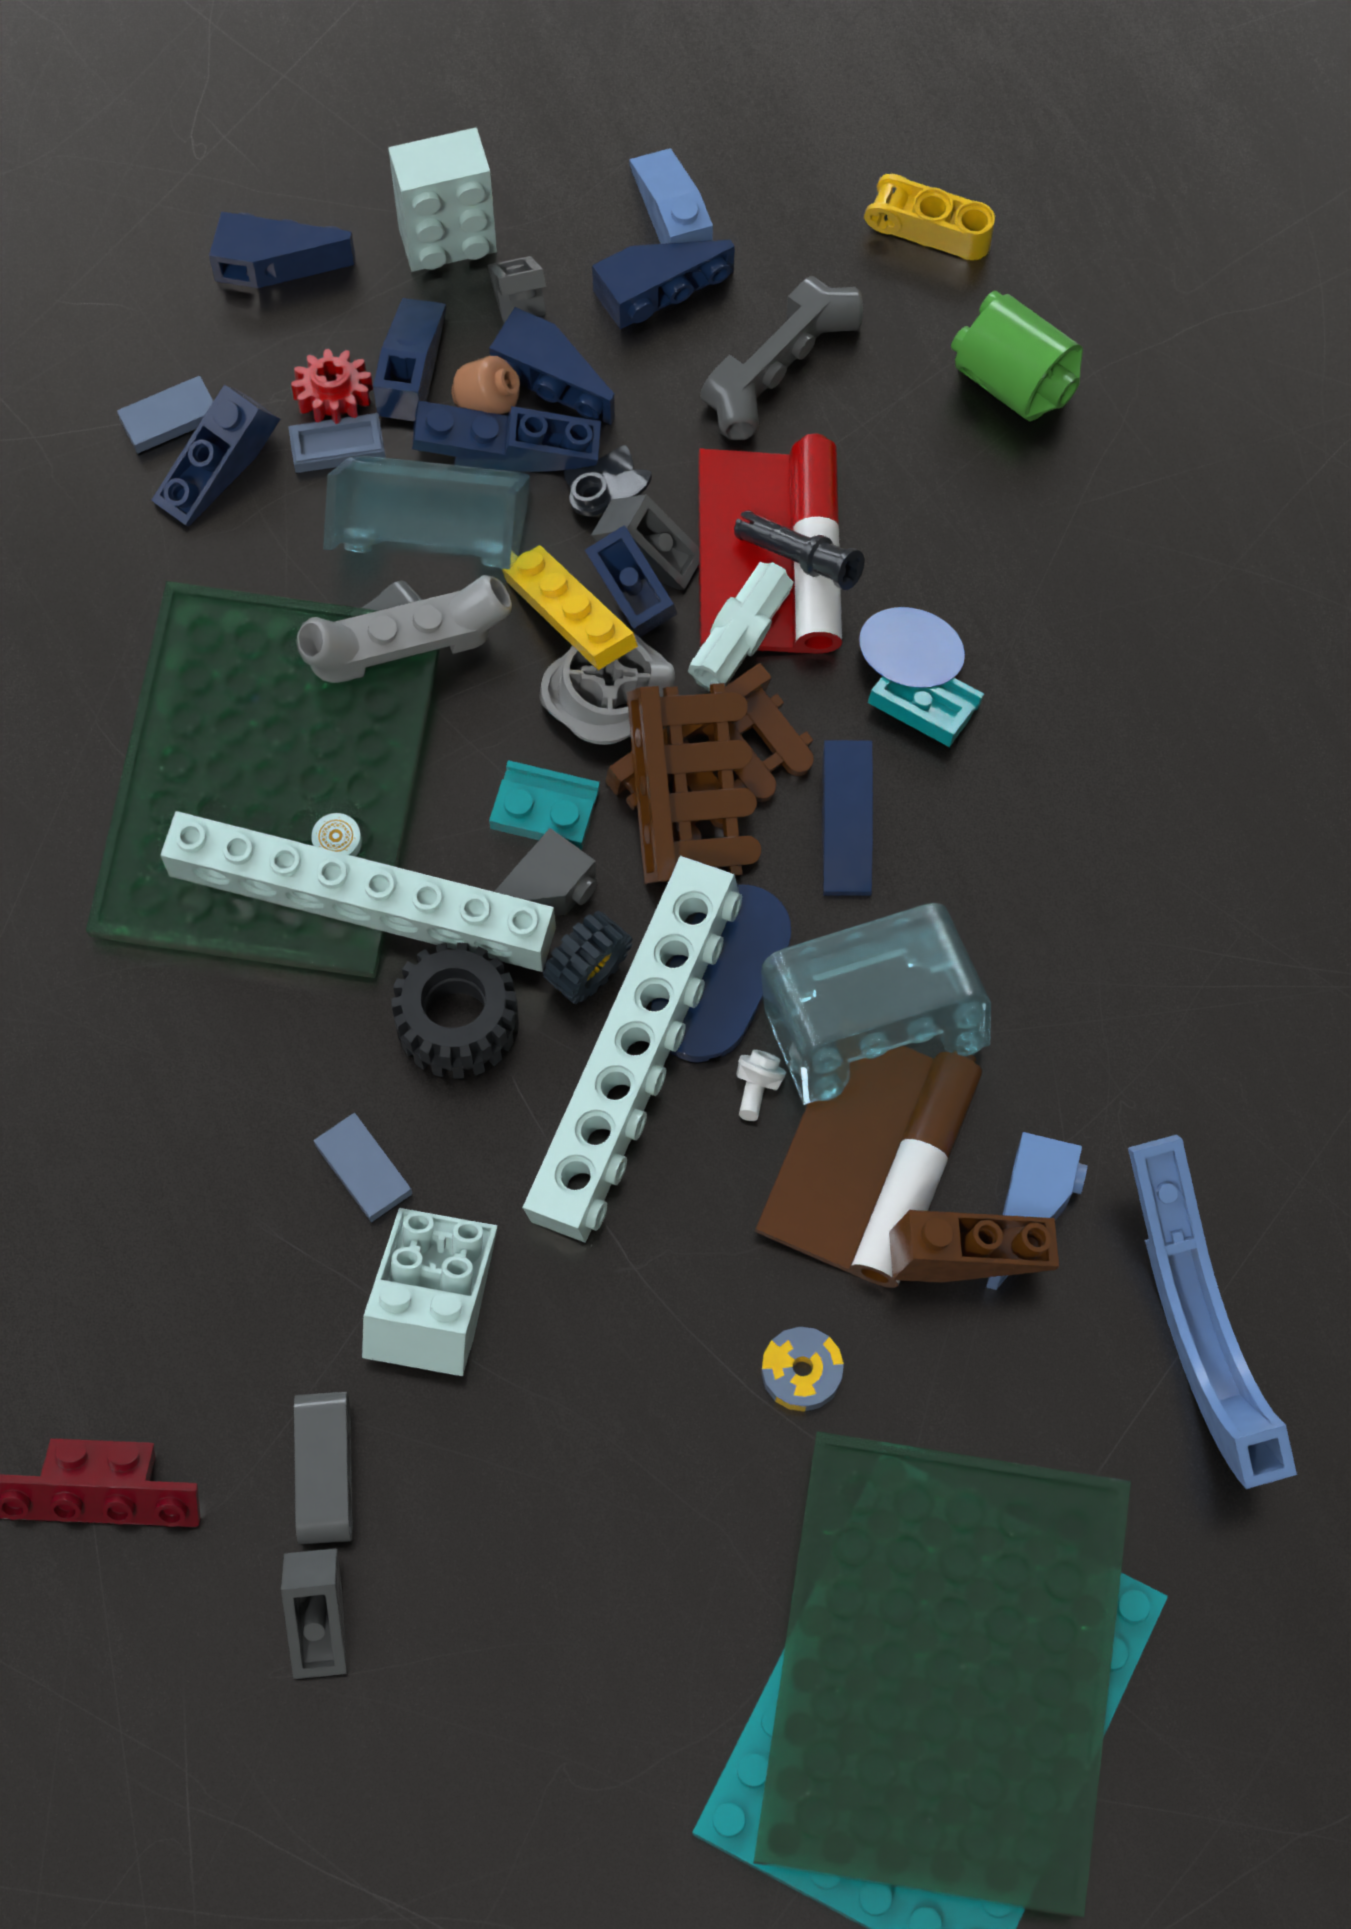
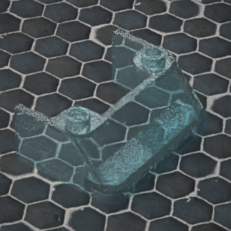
M373 456L348 457L328 474L323 550H334L340 543H344V549L370 552L372 551L373 544H380L383 540L470 549L473 550L474 555L481 557V563L484 565L501 567L500 569H511L519 557L529 495L530 476L514 471Z

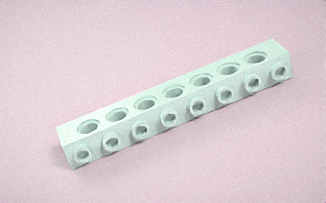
M178 811L175 812L160 855L170 877L435 945L447 943V948L451 949L457 948V942L468 943L469 952L474 953L479 946L488 951L490 959L497 957L502 962L543 972L556 930L554 907Z
M682 856L679 857L522 1207L532 1223L585 1243L591 1229L597 1231L601 1226L607 1211V1202L604 1201L611 1184L617 1185L621 1181L626 1169L627 1157L624 1154L631 1139L637 1140L644 1129L647 1113L644 1112L650 1095L656 1096L663 1086L666 1076V1068L663 1067L670 1050L676 1052L683 1040L686 1027L683 1020L689 1007L695 1008L702 997L705 985L702 977L708 963L714 965L717 962L723 947L724 939L721 937L727 921L733 922L739 913L742 894H739L734 874ZM700 912L707 915L699 924L690 925L684 922L693 913ZM675 955L688 957L687 961L680 967L670 968L665 966L666 962ZM656 998L669 1000L667 1006L660 1011L653 1012L646 1009L649 1002ZM645 1041L650 1043L648 1049L640 1055L633 1056L626 1053L630 1045L635 1042ZM617 1085H627L630 1087L628 1094L622 1099L611 1100L607 1098L609 1091ZM607 1129L611 1131L610 1136L605 1142L598 1145L587 1143L588 1137L595 1130ZM580 1173L591 1176L589 1183L584 1188L579 1190L567 1188L568 1182L573 1176Z

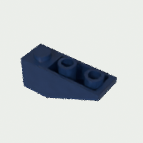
M222 211L209 253L215 282L261 288L352 266L356 259L352 231H345L334 226L319 227L300 224L289 219L280 221L256 217L249 213L235 214Z
M731 240L629 246L592 265L593 292L619 329L632 323H641L647 320L654 312L672 303L678 304L685 301L695 291L709 284L715 285L724 281L729 274L734 272L735 245Z
M402 298L381 348L373 384L376 409L380 417L414 421L418 400L427 402L447 310L446 304Z
M514 307L489 348L490 356H498L507 361L517 373L520 386L536 392L542 399L552 403H562L575 409L587 419H598L611 425L615 419L614 392L555 324Z
M224 384L151 501L183 524L190 526L258 456L281 419L248 395Z

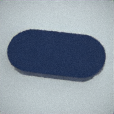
M737 885L739 894H742L739 913L733 922L727 921L721 937H723L724 941L720 956L714 965L708 963L702 980L705 982L702 997L695 1008L689 1007L683 1020L686 1027L681 1045L676 1052L670 1050V1053L674 1056L690 1062L709 1061L710 1058H716L720 1055L724 1056L732 1052L744 1038L786 957L791 940V922L787 910L778 898L762 888L752 885ZM697 912L691 925L701 923L707 915ZM675 955L669 967L677 968L682 966L688 957ZM665 998L652 1000L651 1011L662 1010L667 1006L669 1000Z

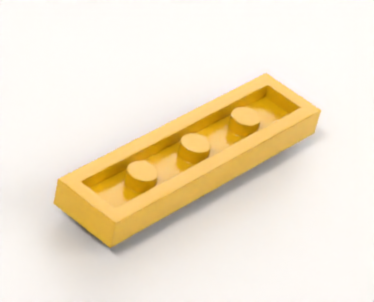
M541 545L521 554L517 559L501 567L506 582L597 670L602 669L638 647L634 633Z

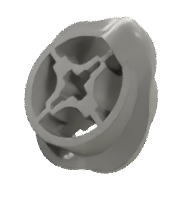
M636 634L634 636L638 647L600 670H597L594 666H585L590 664V662L572 646L566 654L553 662L544 673L539 696L542 706L557 720L570 728L579 738L590 743L604 745L613 744L630 737L628 706L615 709L619 705L628 704L627 692L639 687L659 686L660 697H664L663 688L674 685L675 670L673 665L667 662L661 654L644 643Z

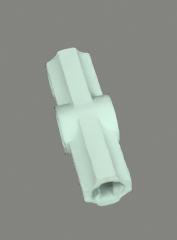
M760 562L736 598L730 597L712 625L710 636L702 644L695 658L690 663L688 673L693 676L696 684L710 691L711 684L725 683L726 687L746 656L751 657L756 652L772 624L771 619L777 610L780 609L783 601L788 597L794 581L789 578L785 569L773 562L769 564Z

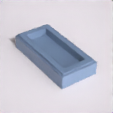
M199 375L117 410V413L138 454L196 429L212 405L213 399Z
M378 413L360 415L356 418H341L339 424H335L333 420H326L319 423L313 422L288 426L296 473L386 460Z
M355 1112L313 1140L315 1147L370 1222H373L412 1195L410 1186Z

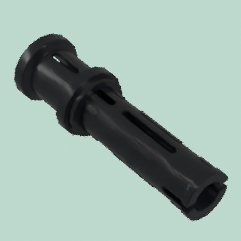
M751 511L741 513V517L750 521V524L740 519L736 520L734 526L735 537L797 562L807 575L811 577L821 575L833 580L834 585L839 589L849 590L853 588L863 573L865 559L863 553L858 549L848 548L845 550L833 545L832 540L824 535L810 538L760 517Z

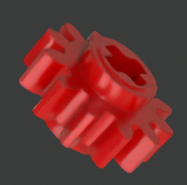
M325 349L324 358L319 360L312 355L307 356L308 368H294L296 380L291 382L293 399L298 401L301 414L313 410L315 422L317 423L322 421L325 415L332 417L335 424H339L341 415L346 412L353 418L358 417L356 404L361 406L370 405L369 392L373 390L371 373L366 372L363 359H358L351 363L348 350L342 352L338 358L333 357L330 349Z

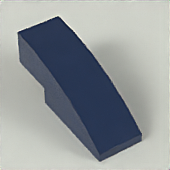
M824 740L822 756L823 895L871 896L873 851L872 741Z

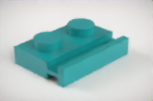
M882 676L871 690L867 703L950 747L971 719L973 712L980 707L984 693L956 678L938 686L916 688L895 683Z
M508 760L506 773L501 781L489 820L490 829L540 840L548 829L551 828L577 848L583 850L594 813L597 796H599L600 782Z

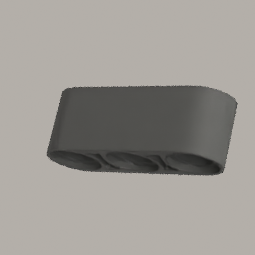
M348 1392L295 1395V1520L298 1544L352 1541L351 1417Z

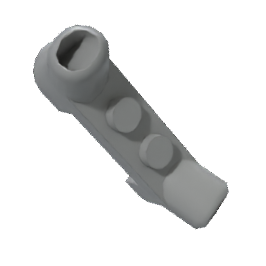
M483 575L461 591L336 622L319 617L310 618L300 627L296 643L303 661L311 665L316 676L331 683L344 682L363 677L366 667L447 646H450L453 654L476 648L488 639L491 627L511 614L512 603L509 593L500 580Z

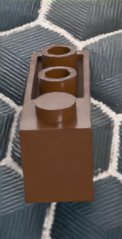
M909 1210L889 1231L893 1280L951 1282L1052 1271L1060 1267L1054 1218Z

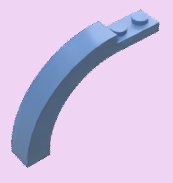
M1173 1135L1128 1147L1149 1238L1145 1240L1158 1293L1183 1369L1212 1437L1228 1466L1246 1489L1297 1475L1286 1424L1274 1413L1258 1388L1228 1319L1210 1261L1182 1138L1178 1135Z

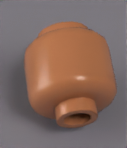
M487 356L466 363L455 374L452 385L453 401L456 407L501 415L506 414L510 411L511 406H516L518 401L519 377L508 362L498 356Z

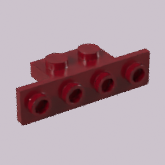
M51 1438L40 1476L0 1474V1518L197 1527L201 1515L197 1483L150 1481L156 1458L154 1443Z

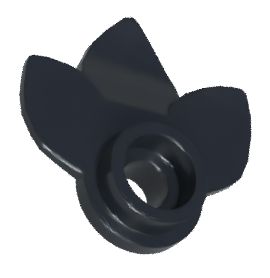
M622 445L598 459L597 464L594 466L565 470L564 478L571 487L569 500L573 510L583 516H595L605 512L612 499L642 494L649 486L652 474L649 470H634V463L629 448L626 445Z

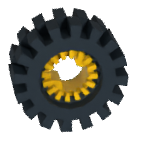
M596 911L593 916L589 914L584 918L582 924L578 922L573 927V932L570 935L566 934L561 939L563 943L560 947L554 948L551 953L553 957L548 959L545 964L547 968L543 970L544 978L574 1004H577L579 1001L583 1002L587 999L588 995L592 996L595 994L600 985L604 986L609 981L608 977L610 974H615L620 968L618 964L626 959L628 955L626 952L631 949L633 939L603 911Z

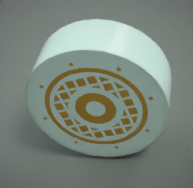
M328 814L317 821L312 830V843L315 847L351 856H356L360 851L362 838L359 827L351 817L345 814Z

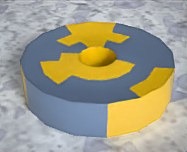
M796 1327L784 1330L771 1340L763 1355L761 1375L765 1389L775 1402L789 1410L806 1412L821 1408L834 1398L842 1382L844 1363L840 1349L828 1335L815 1328ZM798 1362H806L810 1365L812 1371L807 1376H799L794 1372L793 1366Z

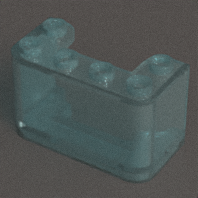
M931 903L793 945L773 953L762 964L761 975L765 1014L803 1104L817 1100L827 1101L839 1096L849 1082L850 1062L862 1058H876L888 1050L909 1043H923L940 1034L945 1051L951 1053L957 1051L961 1056L972 1055L983 1047L990 1045V999L946 907L942 904Z

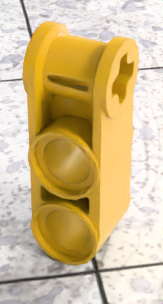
M885 174L880 177L877 184L878 195L875 202L867 207L864 214V219L871 228L880 233L892 234L922 246L932 247L957 255L965 260H978L987 255L990 250L995 221L994 212L988 205L947 193L939 188H932L910 181L897 174ZM895 187L896 190H895V192H894V194H893V193H892V192H893V191H892V188Z

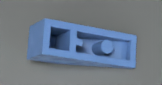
M671 148L629 159L630 168L660 244L713 241V224L700 192Z
M1023 1132L1016 1153L1003 1215L1054 1218L1056 1221L1066 1209L1071 1194H1081L1087 1172V1165L1079 1163L1082 1146ZM1008 1275L988 1277L986 1288L996 1290Z

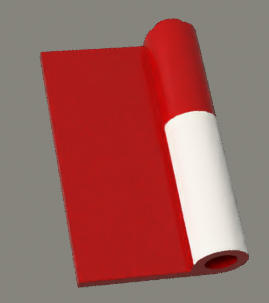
M808 434L794 443L790 454L699 448L700 647L710 636L712 625L730 597L736 598L760 562L765 564L773 562L786 570L787 575L794 581L788 597L783 601L780 609L777 610L771 619L772 624L757 650L822 654L838 649L842 645L841 589L834 585L833 580L821 575L811 577L803 572L799 563L745 540H740L734 534V526L737 519L750 524V521L741 517V513L751 511L760 517L810 538L817 535L829 537L833 545L839 547L836 444L824 435Z

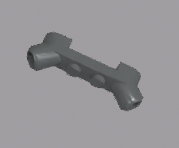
M814 276L807 277L788 295L786 322L744 364L729 354L714 369L701 389L700 398L717 411L719 430L722 435L731 440H744L755 434L759 427L757 398L768 387L770 389L775 388L783 379L787 368L797 358L801 360L809 354L816 338L822 332L854 331L862 325L863 301L860 290L856 287L830 288Z

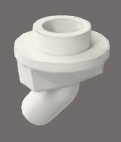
M753 1050L751 1056L741 1055L738 1061L737 1077L746 1080L739 1116L748 1121L758 1119L765 1087L777 1090L786 1074L785 1070L779 1067L780 1059L761 1050Z

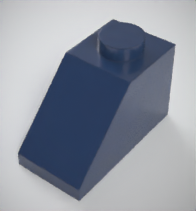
M625 525L585 549V552L637 636L642 637L678 614L674 603Z

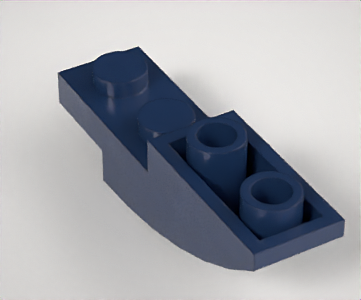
M418 400L415 410L412 449L455 456L454 466L481 470L540 472L577 469L597 464L601 421L511 406L507 416Z

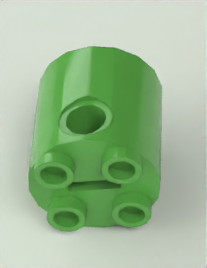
M996 290L992 291L981 304L980 315L971 327H963L952 341L951 349L957 353L955 358L956 369L977 382L1028 421L1038 419L1045 412L1062 408L1072 398L1079 386L1083 347L1032 310L1025 307L1011 295H1001Z

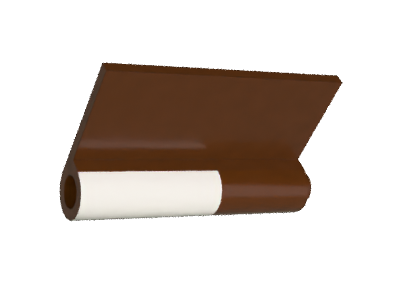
M843 1019L754 1232L871 1283L890 1288L897 1287L900 1280H893L889 1231L909 1210L928 1211L982 1076L983 1070L976 1064V1057L965 1050L951 1048L949 1052L938 1053L933 1059Z

